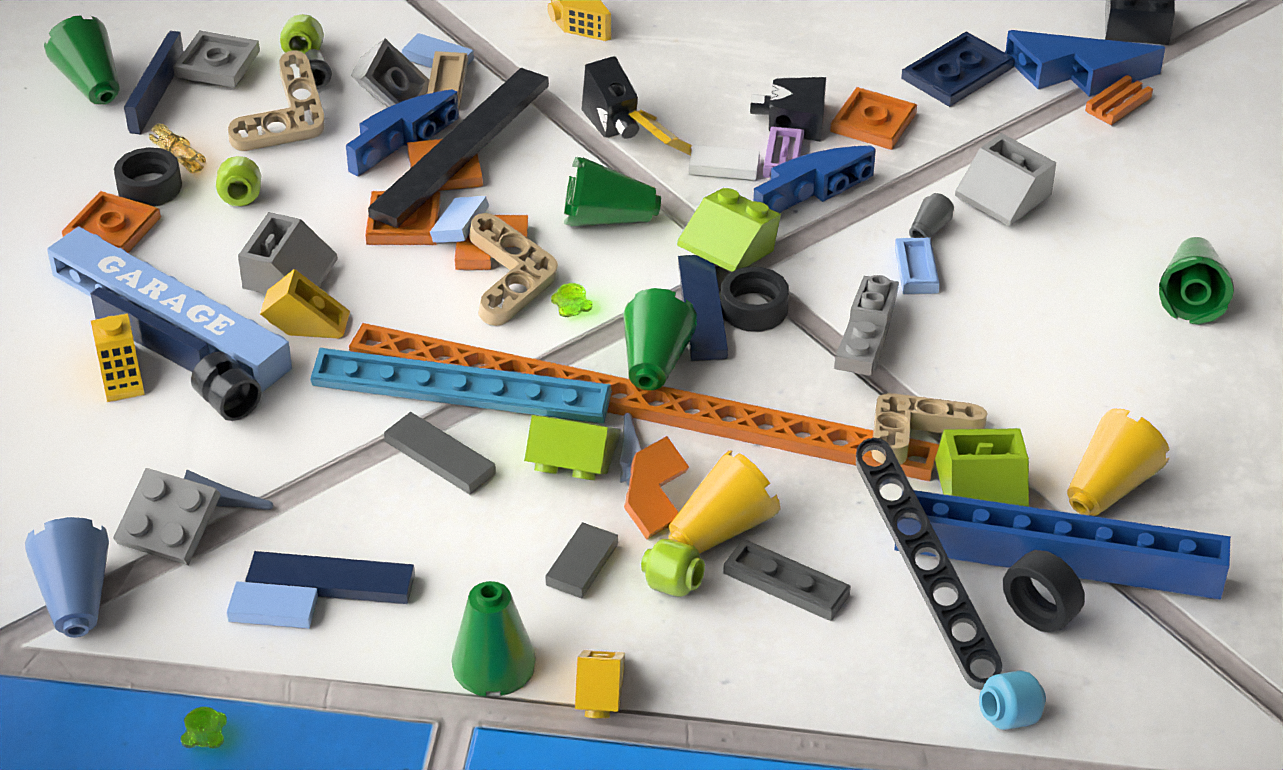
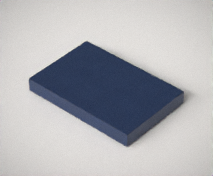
M966 31L902 69L901 79L951 107L1014 68L1015 58Z

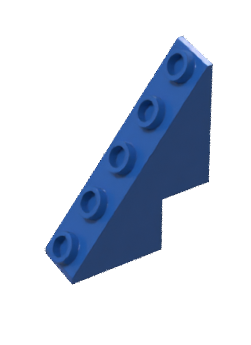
M1009 30L1005 53L1015 58L1014 67L1038 90L1072 80L1090 97L1101 93L1126 75L1132 77L1131 83H1134L1137 80L1140 81L1161 74L1165 47L1161 45Z

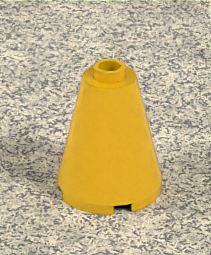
M1111 409L1104 414L1067 490V495L1070 499L1069 503L1076 512L1082 515H1099L1165 467L1169 462V458H1166V453L1170 450L1168 443L1160 431L1149 421L1141 417L1137 422L1127 417L1130 411L1125 409Z
M728 451L719 459L670 523L669 530L671 534L668 538L693 545L700 554L773 518L781 509L780 501L777 494L770 498L765 490L770 485V482L753 462L741 453L732 457V451Z

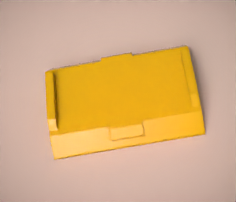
M644 110L634 111L629 114L664 144L691 156L692 145L679 139L656 121V116Z

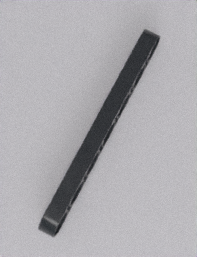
M868 438L857 447V470L964 679L971 687L982 690L989 677L979 678L975 676L971 671V664L978 659L990 661L995 669L991 676L1002 672L1003 664L1001 657L892 448L881 438ZM870 450H878L884 454L886 460L880 466L873 467L867 465L862 457ZM886 484H896L903 490V495L897 500H887L880 494V489ZM903 518H914L920 523L921 529L916 534L906 535L898 529L897 524ZM923 552H930L936 555L939 564L934 569L924 570L916 564L915 559ZM942 587L951 588L957 594V600L951 605H941L934 599V592ZM958 623H968L975 629L976 635L972 640L963 642L953 636L952 629Z

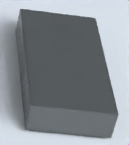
M582 522L545 575L546 586L583 598L617 547L618 535Z

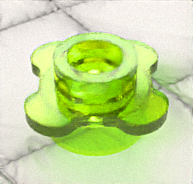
M576 283L562 285L551 296V302L558 306L559 315L562 317L576 316L581 312H589L593 308L592 301L586 299L585 288Z
M198 707L185 716L186 731L180 738L181 744L184 747L193 748L197 745L200 747L217 748L223 744L224 736L221 733L222 728L227 724V717L224 713L217 712L210 707Z

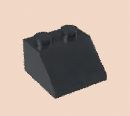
M1106 0L1105 40L1169 45L1175 16V0Z

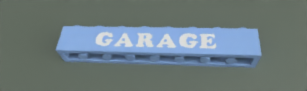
M78 226L47 248L54 277L90 297V293L96 288H104L208 343L209 354L214 352L227 353L259 383L262 392L292 369L289 341L283 336L274 334L258 325L254 320L243 317L232 311L228 306L221 305L205 296L201 291L190 288L179 282L175 277L168 276L157 270L148 262H143L128 254L124 249L117 248L104 241L96 234H92Z

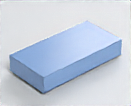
M420 33L402 49V54L409 61L432 68L435 51L467 53V66L474 60V51L472 49Z
M487 197L454 198L430 231L433 242L465 241L470 233L472 219L478 214L485 213L488 209Z
M896 238L895 253L903 294L939 293L940 283L931 238Z
M236 581L227 609L228 622L310 629L318 600L317 588Z

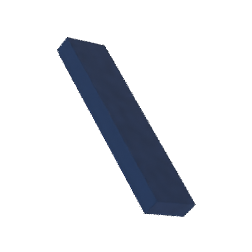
M170 30L124 105L129 133L139 135L142 133L175 76L173 66L184 52L181 32Z
M697 255L678 256L682 301L686 302V299L690 301L697 313L696 331L688 343L691 361L728 359V346L715 264Z
M98 287L90 293L95 319L128 313L134 341L177 365L193 372L196 365L205 356L209 355L208 343L112 292Z
M254 551L245 582L317 588L318 597L408 604L415 577L414 564Z

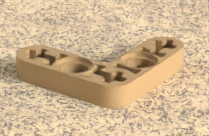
M288 51L279 60L280 77L289 108L233 119L228 126L229 142L232 147L240 151H248L318 137L323 132L324 112L309 59L304 53ZM291 64H296L297 68H299L298 78L294 79L293 69L290 67ZM298 89H306L311 95L307 99L300 100L293 96V92ZM309 110L311 120L314 122L313 125H308L307 121H305L304 111ZM273 122H280L286 126L285 130L280 133L270 132L267 127ZM258 126L262 127V135L258 134ZM245 130L248 137H242L239 131Z
M482 213L472 219L469 233L471 242L511 270L483 293L478 311L480 318L485 323L494 326L503 325L554 282L558 263L550 253L497 216ZM516 246L522 250V253L510 254L504 248ZM521 284L527 288V291L518 293L511 290L509 286ZM502 298H503V299H504L503 305H502V308H500V307H498V305H500V304L502 303Z
M895 393L882 394L878 396L876 402L873 437L886 441L892 448L899 464H902L907 459L910 429L943 433L944 429H985L988 413L983 407L972 403ZM872 450V457L883 464L886 460L884 454L878 450Z

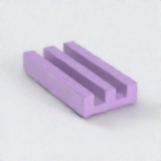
M771 127L763 167V177L770 178L771 168L786 162L790 137H796L792 159L801 156L804 130ZM777 136H783L779 163H772Z

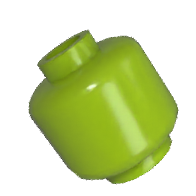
M306 14L294 15L288 19L280 34L281 48L285 53L288 51H300L305 54L311 49L320 50L324 39L322 25L317 19Z
M243 156L230 157L221 163L217 170L216 190L220 198L232 206L240 207L253 202L259 195L262 175L259 167L253 160Z
M661 539L652 549L649 548L645 551L641 561V570L645 572L646 582L651 589L682 597L700 586L704 576L705 562L700 558L699 551L693 545L671 539Z

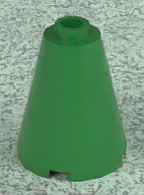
M81 15L62 20L49 32L51 38L48 43H44L48 59L90 102L98 105L112 102L118 95L120 86L108 32L104 23L97 17L91 16L92 19H83Z
M575 157L572 167L577 168L576 177L569 176L564 214L569 216L564 220L565 225L585 226L650 222L652 216H658L661 207V196L656 195L655 187L584 157Z
M1191 237L1181 243L1159 283V297L1163 308L1175 319L1178 320L1179 317L1189 320L1190 324L1212 322L1223 315L1228 309L1234 293V285L1230 273L1212 244L1202 237Z
M651 288L641 290L625 306L624 329L628 376L632 384L643 390H657L665 384L696 331L697 313L692 303L687 299L686 302H683L676 298V292L669 289Z
M486 581L477 584L469 592L451 663L454 677L464 689L481 696H486V691H500V696L508 695L524 687L533 676L536 656L510 590L502 583Z

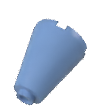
M66 517L50 520L44 523L45 530L34 535V529L28 533L25 540L26 554L55 629L67 637H81L93 629L98 620L109 549L107 529L103 525H101V530L93 527L92 520L87 518Z

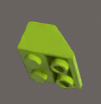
M1020 428L944 429L935 458L944 495L1029 507V457Z

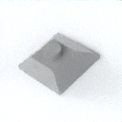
M386 38L360 57L351 74L361 87L365 88L386 107L425 95L430 81Z

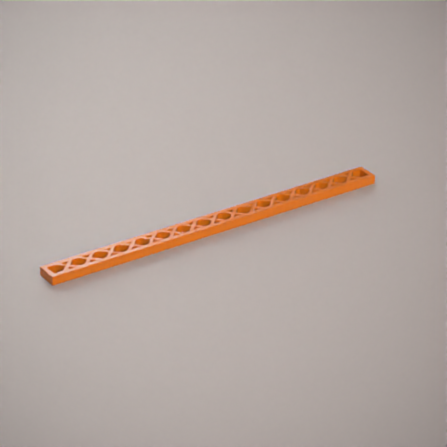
M362 323L349 345V351L469 367L480 363L485 366L479 368L517 371L532 375L611 384L612 393L607 410L608 413L622 416L630 413L633 418L855 466L857 447L864 440L873 438V430L665 386L657 390H643L632 384L630 379L366 323ZM367 340L381 342L374 346L365 345ZM406 349H414V350H415V351H412V352H410V353L400 352V351H403V350H406ZM441 356L451 357L443 361L436 360V358ZM619 393L627 395L621 399L612 397ZM659 401L663 402L664 404L659 406H652L648 403ZM689 409H696L700 411L695 414L685 413V411ZM729 416L737 420L727 422L722 421V418ZM767 424L772 425L773 428L765 430L760 429L758 426ZM805 432L809 433L810 436L802 438L797 437L795 434ZM909 438L907 459L904 463L900 464L906 477L930 481L936 464L935 458L939 444ZM837 440L846 441L848 444L840 446L833 444V442ZM871 451L866 452L862 457L863 461L869 466L876 467L882 464L872 457ZM911 456H918L927 458V460L924 464L920 462L910 461L908 458Z

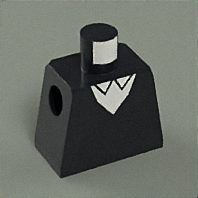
M616 56L585 64L581 106L583 113L603 137L609 138L619 134L624 139L634 137L639 132L640 127L629 114L637 111L638 97Z
M826 77L776 78L773 80L771 95H751L750 114L769 115V131L771 127L804 130V139L821 142Z

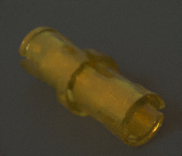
M162 123L155 125L151 129L159 138L149 134L150 141L174 154L178 162L190 173H198L203 169L204 166L196 161V158L202 163H206L205 156L192 148L187 138L182 135H176Z

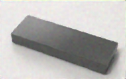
M411 411L384 431L386 443L469 495L496 474L494 462Z
M746 539L740 542L723 566V574L829 621L834 618L850 595L851 585Z

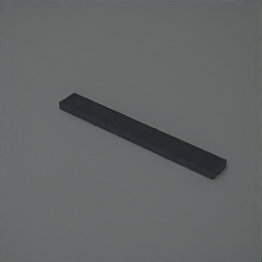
M524 68L517 70L368 207V216L398 228L549 87V78Z

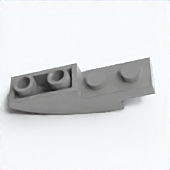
M882 275L863 276L851 306L849 323L835 356L834 369L871 376L873 370L876 371L892 318L899 281L890 280Z

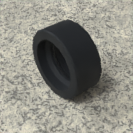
M146 147L135 149L117 160L113 169L120 197L153 207L172 201L182 188L178 159L170 151L162 148ZM149 173L163 175L150 181L133 180L140 175Z
M744 267L728 274L721 283L723 318L733 327L745 331L762 332L775 328L786 318L789 304V285L784 277L774 270L764 267ZM748 293H759L773 300L765 304L755 305L741 302L736 298Z
M1033 550L1026 553L1007 570L1003 577V592L1008 604L1020 619L1039 631L1053 633L1063 629L1080 613L1085 605V592L1079 577L1066 562L1048 551ZM1031 578L1039 581L1047 588L1053 596L1056 605L1049 602L1038 592Z

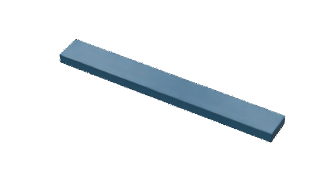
M319 348L310 378L312 385L317 387L602 424L605 423L612 393L611 384L328 348Z

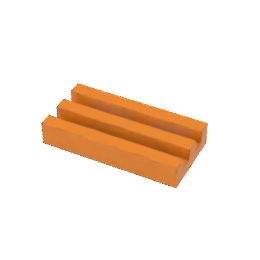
M1126 75L1087 101L1085 111L1107 124L1113 125L1151 99L1153 88L1147 86L1142 89V82L1137 80L1131 83L1132 77ZM1131 95H1134L1123 103L1125 99H1127Z

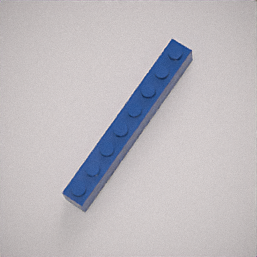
M914 490L949 559L1010 568L1026 553L1033 550H1041L1060 557L1081 579L1214 599L1222 598L1230 566L1231 536ZM903 518L897 524L898 529L906 535L916 534L921 529L920 523L914 518ZM895 544L894 550L899 551ZM930 552L921 553V555L936 557V555Z

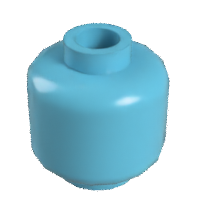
M1022 670L989 677L979 696V705L983 716L996 728L1002 730L1020 728L1037 723L1042 716L1046 702L1045 691L1038 680L1031 673Z

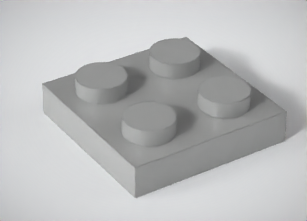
M199 30L173 66L174 75L177 78L195 82L200 81L222 87L235 88L259 54V41Z
M145 468L113 539L119 545L189 566L221 494L214 487Z

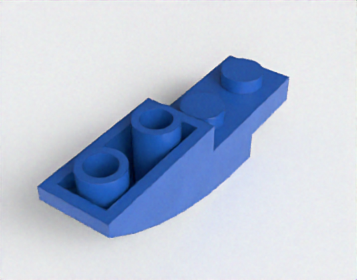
M450 89L417 96L390 106L359 123L360 135L345 145L348 172L359 177L403 145L407 146L408 142L427 141L459 119L457 91Z
M871 145L833 148L803 155L771 168V180L754 188L753 201L762 202L769 209L779 214L813 195L824 202L874 176L876 149Z

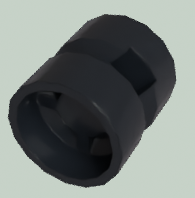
M214 352L205 356L192 372L191 385L193 389L225 420H241L248 416L260 401L262 391L259 383L227 353Z

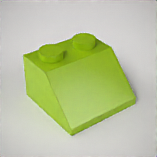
M721 188L703 198L678 238L677 246L733 272L736 269L749 266L774 251L781 214L769 209L762 202L751 201L741 196L734 189Z
M532 415L524 461L535 463V471L557 474L558 467L573 469L572 477L595 481L596 473H608L620 438L621 429Z

